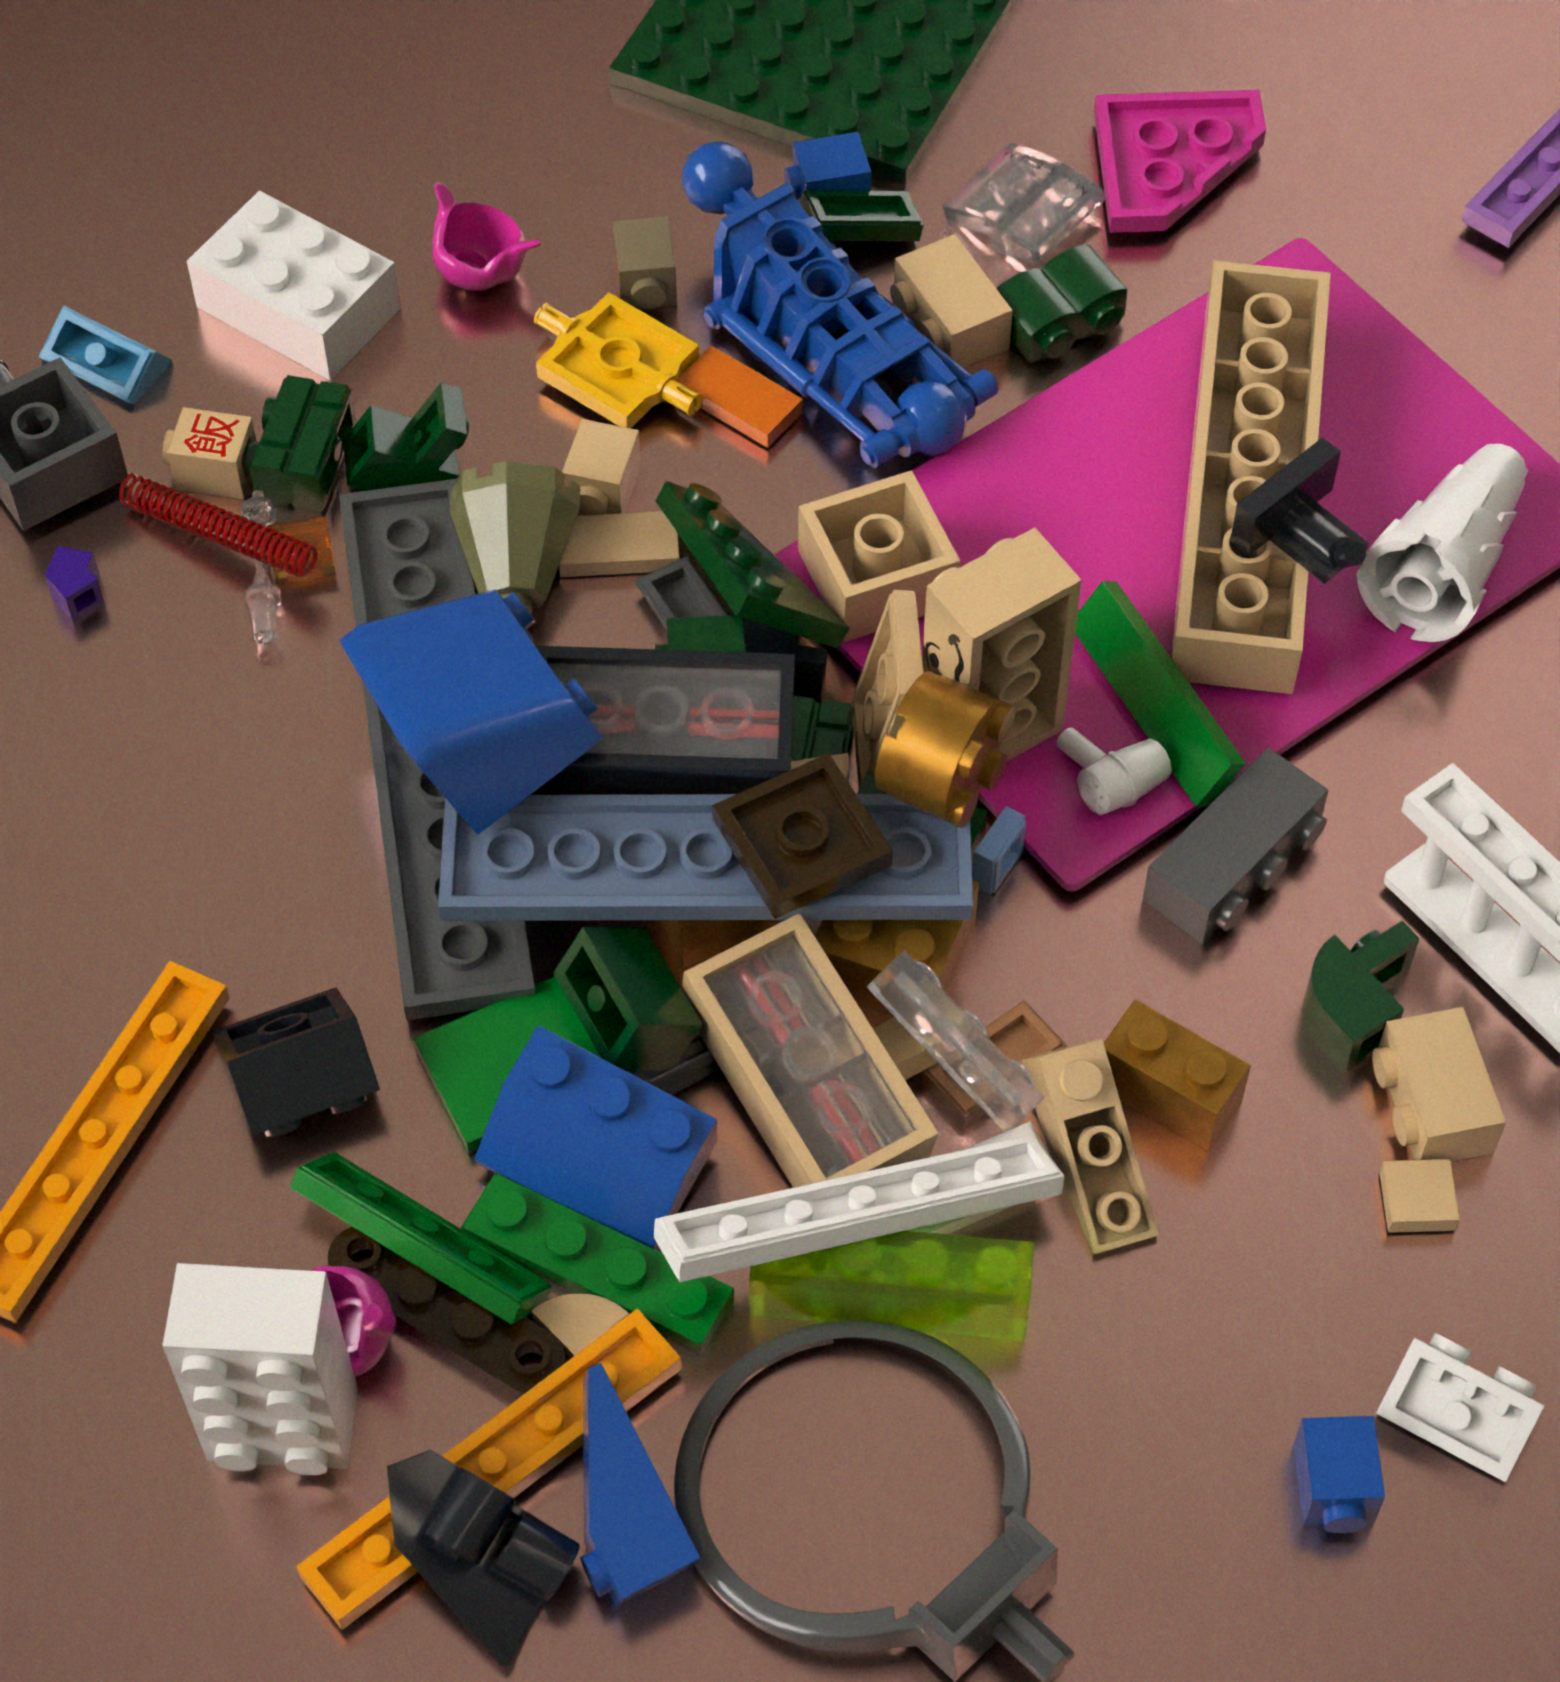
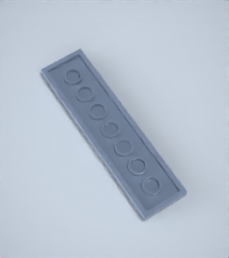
M736 794L529 795L479 835L474 832L445 798L438 899L440 921L787 920L796 914H801L804 920H972L973 885L970 820L964 828H960L892 798L888 794H856L892 848L893 865L774 919L713 821L712 805Z

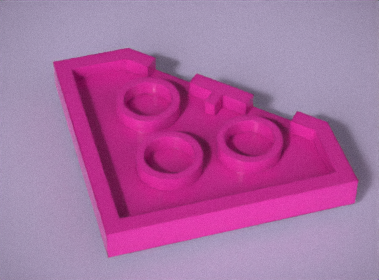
M1260 90L1096 95L1094 115L1109 233L1166 231L1264 145L1266 134Z

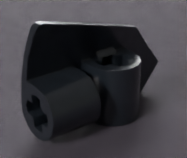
M431 1449L387 1465L394 1545L501 1666L506 1667L510 1664L542 1600H549L568 1574L578 1554L580 1544L515 1505L516 1500Z

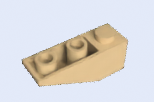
M1103 1039L1085 1041L1022 1059L1040 1126L1055 1163L1065 1176L1064 1185L1092 1254H1098L1158 1236L1159 1234Z

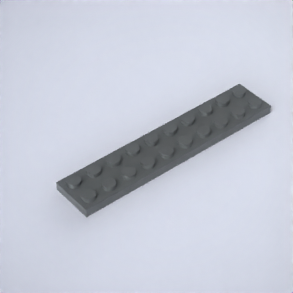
M457 479L339 494L356 627L371 621L475 595L473 577L450 514V490ZM363 682L406 1020L479 1010L503 999L536 995L525 921H440L438 899L445 797L399 742Z

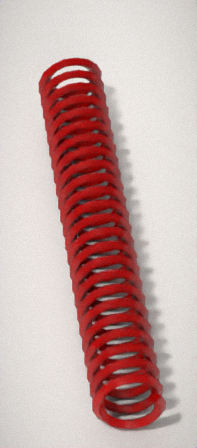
M136 473L127 475L120 485V501L123 506L131 508L133 511L153 517L156 520L175 526L205 540L212 541L244 556H249L251 559L264 562L273 568L286 571L288 574H293L296 577L307 575L316 565L318 559L317 547L309 545L307 542H301L300 539H294L291 535L286 536L284 532L279 533L276 529L271 530L270 527L263 526L261 523L256 524L255 521L248 520L246 517L241 518L239 514H233L231 511L226 512L224 508H218L209 502L204 503L201 499H196L194 496L189 497L188 494H182L173 488H167L165 485H160L151 479H145ZM130 479H133L132 482L129 484L128 489H127V494H126V496H127V501H126L125 498H124V489H125V486H126L127 482H128ZM138 481H140L134 493V502H132L131 493L133 487ZM310 550H312V551H313L312 561H311L310 565L308 566V568H307L305 571H303V568L305 567V565L307 564V562H308V560H309Z

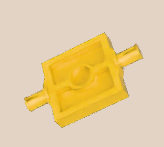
M610 292L592 309L576 317L570 318L548 303H544L543 309L540 307L536 312L534 323L558 336L555 344L536 362L537 377L614 424L632 428L653 406L663 401H667L684 411L688 416H693L695 411L697 412L700 409L703 395L678 382L679 376L699 357V345Z

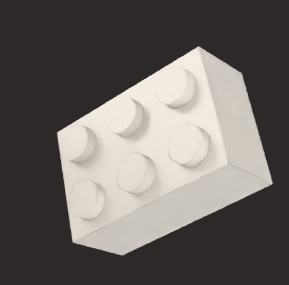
M260 190L187 260L197 308L330 381L401 309L393 261Z

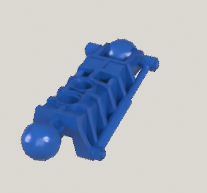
M714 141L698 146L688 156L681 176L683 189L689 202L703 212L719 215L726 213L728 215L720 220L714 238V302L704 307L703 317L706 323L716 330L722 327L726 328L802 396L813 398L862 441L860 443V455L863 461L871 467L877 468L898 454L903 457H909L914 453L934 456L949 451L963 436L967 421L975 416V407L998 394V382L995 376L985 369L973 375L970 374L918 331L916 323L879 293L868 277L862 279L850 266L848 255L841 248L837 249L832 241H828L823 235L822 225L815 216L809 217L797 201L795 190L788 182L758 198L751 191L754 185L751 164L746 154L734 145ZM839 328L845 335L835 340L829 333ZM886 370H889L910 385L897 399L895 404L872 379ZM864 415L878 432L875 434L858 418Z

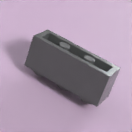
M1268 747L1148 866L1142 900L1202 945L1219 927L1224 931L1229 930L1244 913L1248 905V898L1259 886L1264 890L1272 887L1284 872L1288 863L1287 858L1298 847L1306 850L1319 838L1327 824V819L1322 815L1329 790Z

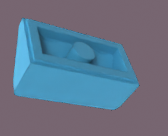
M64 305L39 354V358L47 362L61 357L73 375L133 405L167 370L172 359Z

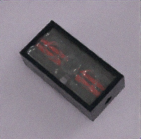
M536 646L564 685L575 678L598 707V710L590 715L589 718L604 739L531 795L738 794L791 770L795 654Z

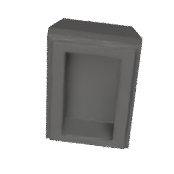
M688 556L635 580V584L666 629L667 618L729 615Z

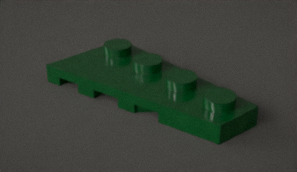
M665 481L655 502L737 616L839 648L850 628L721 504L722 499L718 494L697 483H690L689 487L686 488Z

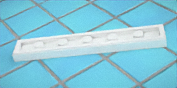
M1032 1134L656 1218L654 1239L680 1283L1061 1195L1065 1176L1036 1136Z

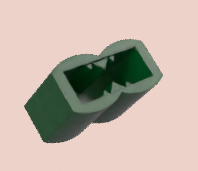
M1079 245L1070 248L1052 258L1042 268H1033L1020 272L996 288L1013 310L1010 340L1029 363L1042 361L1046 358L1060 357L1072 347L1077 339L1088 338L1096 334H1106L1112 331L1125 316L1127 288L1090 245Z

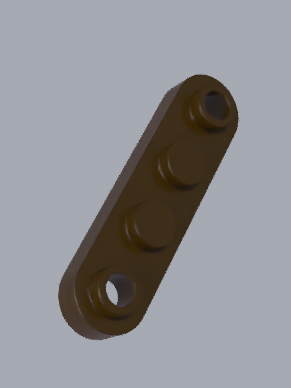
M350 1227L345 1229L331 1243L328 1251V1265L356 1268L377 1279L389 1297L393 1313L396 1317L397 1327L511 1398L517 1400L566 1363L564 1348L559 1339L551 1332L526 1317L512 1325L356 1228ZM361 1249H368L374 1252L372 1257L365 1262H354L350 1259L356 1251ZM529 1352L538 1353L543 1357L541 1362L533 1367L522 1366L518 1361L521 1356Z

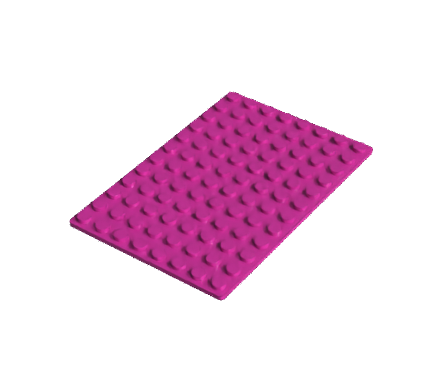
M1294 239L1256 262L1254 265L1331 273L1318 440L1323 437L1339 449L1341 454L1333 490L1317 503L1368 542V550L1395 519L1400 520L1417 500L1424 501L1458 464L1463 465L1476 451L1487 444H1503L1512 447L1521 455L1525 461L1528 473L1524 479V488L1514 509L1518 513L1501 542L1504 545L1502 553L1483 588L1487 592L1467 627L1458 635L1560 568V463L1307 239ZM1208 292L963 439L949 451L935 456L912 470L960 559V567L986 554L1000 540L1006 538L1014 539L1035 527L1082 580L1078 611L1102 581H1117L1171 657ZM798 540L774 554L824 602L798 552ZM1363 563L1344 568L1325 584L1308 571L1303 651L1293 694L1190 682L1189 684L1246 762L1243 769L1232 780L1231 783H1233L1268 747L1281 755L1455 637L1437 642L1417 641L1410 639L1416 630L1401 623L1396 632L1386 627L1368 609L1359 592L1356 573ZM925 616L918 618L922 657ZM876 632L846 642L842 641L839 648H837L860 673H862ZM1075 634L1063 730L1007 761L996 787L993 790L982 787L978 793V799L996 818L999 817L1006 806L1026 816L1025 849L1067 891L1081 889L1202 808L1194 805L1172 772L1168 779L1139 798L1136 804L1132 806L1121 807L1109 813L1098 815L1092 812L1084 803L1077 784L1079 772L1084 768L1057 747V739L1065 729L1072 727L1107 755L1111 751L1115 752L1124 747L1147 740L1148 737Z

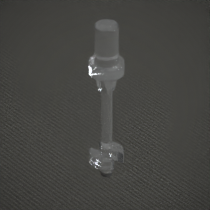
M256 490L252 493V498L242 503L241 518L246 517L248 520L255 521L256 524L261 523L263 526L269 527L277 520V508H272V500L265 498L264 492ZM255 559L256 574L254 575L253 585L245 590V606L251 611L253 641L258 644L267 645L277 640L276 611L282 604L281 590L276 585L271 584L268 576V565Z

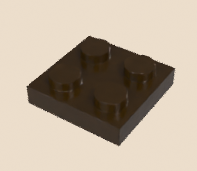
M829 753L712 805L714 823L774 919L893 865L892 848Z

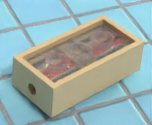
M796 914L684 972L682 990L703 1024L698 1031L793 1188L925 1159L931 1156L938 1136L936 1128L801 914Z

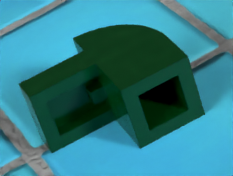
M441 382L414 417L370 405L343 439L347 486L369 491L456 479L459 476L456 450L463 446L469 432V418L465 415L462 388Z
M1403 920L1382 934L1378 930L1367 933L1355 943L1351 950L1336 935H1333L1323 944L1315 957L1304 996V1020L1312 1039L1343 1074H1346L1372 1056L1373 1050L1379 1047L1387 1021L1402 1018L1404 1008L1385 987L1410 971L1420 939Z

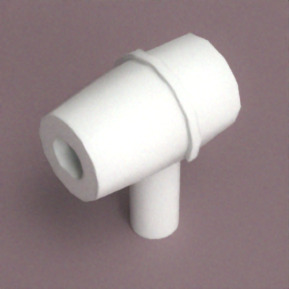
M1072 727L1065 729L1057 739V747L1084 768L1077 777L1078 791L1084 803L1092 812L1098 815L1136 804L1139 798L1168 779L1172 771L1171 761L1166 750L1159 742L1151 738L1115 752L1111 751L1108 755Z

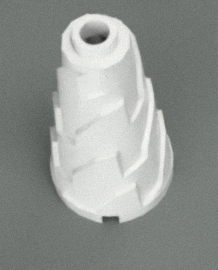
M1487 444L1476 451L1463 465L1458 464L1424 501L1417 500L1400 520L1395 519L1366 551L1363 565L1356 573L1359 592L1372 614L1390 630L1396 632L1402 623L1416 629L1410 639L1437 642L1455 637L1467 627L1487 592L1483 588L1502 553L1504 545L1501 542L1518 513L1514 509L1524 488V479L1528 470L1526 469L1524 459L1515 449L1503 444Z

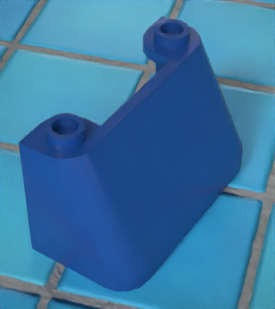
M496 589L360 624L339 640L399 742L423 773L477 835L604 739L589 718L590 715L598 710V707L575 678L564 685L532 642L534 638L527 628L534 624L536 620L514 592H511L503 599Z

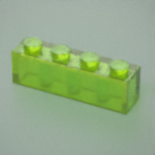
M901 1231L753 1265L750 1268L749 1277L750 1316L814 1322L842 1320L879 1321L923 1332L1025 1341L1030 1309L1034 1242Z

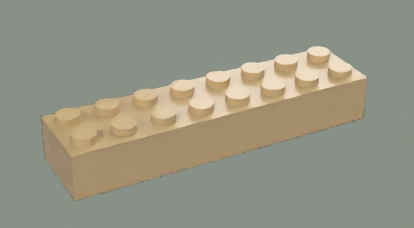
M1213 260L1205 312L1171 649L1172 660L1190 683L1293 694L1303 651L1308 571L1270 540L1250 556H1247L1230 543L1237 503L1318 441L1331 276L1329 272Z

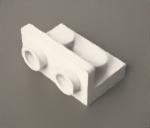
M1434 1333L1429 1344L1414 1338L1376 1414L1506 1482L1545 1406L1532 1399L1538 1386L1501 1366L1498 1367L1493 1378L1467 1365L1473 1354L1472 1351L1437 1333Z

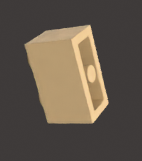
M956 234L895 258L894 284L890 286L893 304L916 323L918 331L963 368L1009 349L1013 310Z
M1464 1007L1387 1021L1379 1047L1373 1050L1372 1062L1378 1084L1381 1088L1389 1087L1395 1104L1392 1113L1393 1125L1399 1143L1402 1146L1409 1145L1414 1160L1450 1159L1453 1162L1494 1154L1506 1125V1120Z

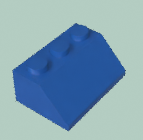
M538 1025L503 1083L474 1160L475 1163L494 1173L504 1176L656 1250L658 1244L654 1239L655 1219L677 1214L718 1142L717 1119Z

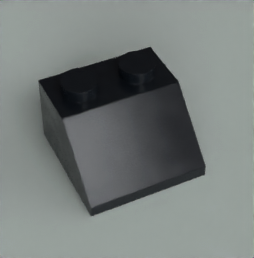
M337 987L212 1031L243 1118L252 1136L262 1132L268 1137L289 1133L299 1128L303 1124L302 1118L326 1109L332 1114L350 1111L364 1104L367 1100V1094L380 1090L357 1018Z

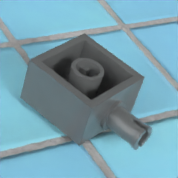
M61 357L16 379L8 370L6 363L0 359V499L24 531L122 482L128 475L117 432Z

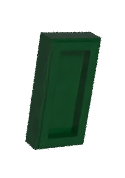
M807 190L802 192L800 205L809 217L815 216L820 222L823 235L828 241H920L924 224L907 191Z

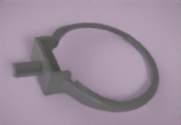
M867 1320L829 1321L798 1328L764 1342L732 1364L702 1397L685 1429L676 1459L674 1477L675 1507L700 1556V1560L695 1564V1567L707 1585L740 1617L758 1629L781 1640L826 1652L863 1653L897 1647H918L954 1682L997 1641L1041 1682H1049L1051 1679L1055 1681L1065 1671V1665L1075 1656V1652L1030 1611L1057 1583L1058 1548L1026 1520L1030 1501L1031 1468L1023 1429L1015 1412L993 1381L959 1351L934 1337L896 1324ZM872 1338L894 1342L924 1353L945 1365L968 1385L984 1405L996 1429L1003 1453L1005 1476L1000 1512L1005 1516V1532L988 1546L929 1604L924 1606L917 1601L909 1609V1614L895 1620L893 1606L853 1613H821L791 1608L767 1598L743 1581L727 1564L711 1538L702 1513L699 1496L700 1462H702L711 1430L728 1402L750 1379L775 1362L803 1350L834 1344L833 1339Z

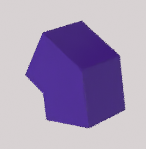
M57 546L45 573L52 599L72 621L104 602L98 582L100 574L94 553Z

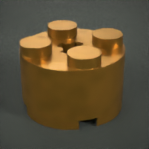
M928 671L921 674L915 680L895 714L905 719L899 728L896 738L887 734L884 737L876 763L875 785L877 789L888 793L892 798L957 827L964 828L976 808L978 793L981 788L993 790L1003 774L1007 763V754L998 750L1001 742L1006 738L1013 725L1016 707L943 675L939 676Z

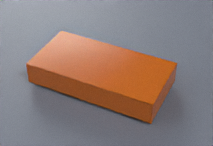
M712 345L678 378V382L703 395L701 409L767 448L803 412V398Z

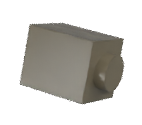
M669 216L612 221L619 298L637 309L677 306L676 265Z

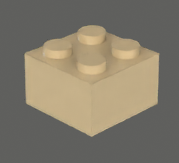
M912 470L798 506V552L824 603L850 628L843 639L844 642L877 631L889 594H892L893 589L915 591L918 618L925 616L927 585L932 583L943 571L952 567L960 568V559Z

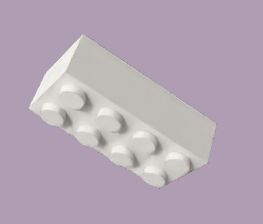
M177 1263L163 1349L207 1461H214L217 1466L232 1471L253 1470L257 1464L282 1465L289 1471L302 1475H321L326 1473L328 1468L347 1469L358 1387L326 1272Z

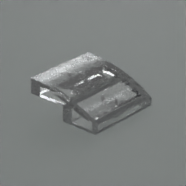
M1010 143L947 200L942 207L948 224L989 234L995 253L1038 264L1106 198L1103 189L1075 169L1044 153Z

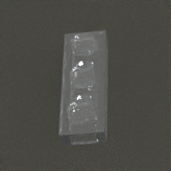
M905 950L867 986L870 992L1004 1132L1026 1117L1045 1098L1034 1086V1080L1029 1071L1018 1061L1007 1058L988 1038V1033L983 1023L973 1013L960 1009L941 989L940 980L934 971L923 962L914 960Z

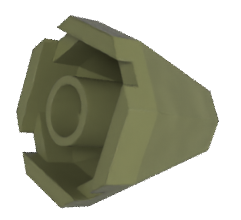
M502 461L491 464V475L477 478L478 467L463 470L450 490V514L478 594L496 589L504 599L511 592H514L528 611L532 613V609L542 606L549 594L580 509V485L571 480L566 487L564 485V473L556 467L522 462Z

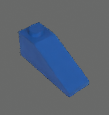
M599 1363L587 1370L583 1380L584 1543L589 1553L581 1556L580 1560L597 1595L601 1597L609 1592L616 1607L694 1567L700 1560V1556L604 1367Z

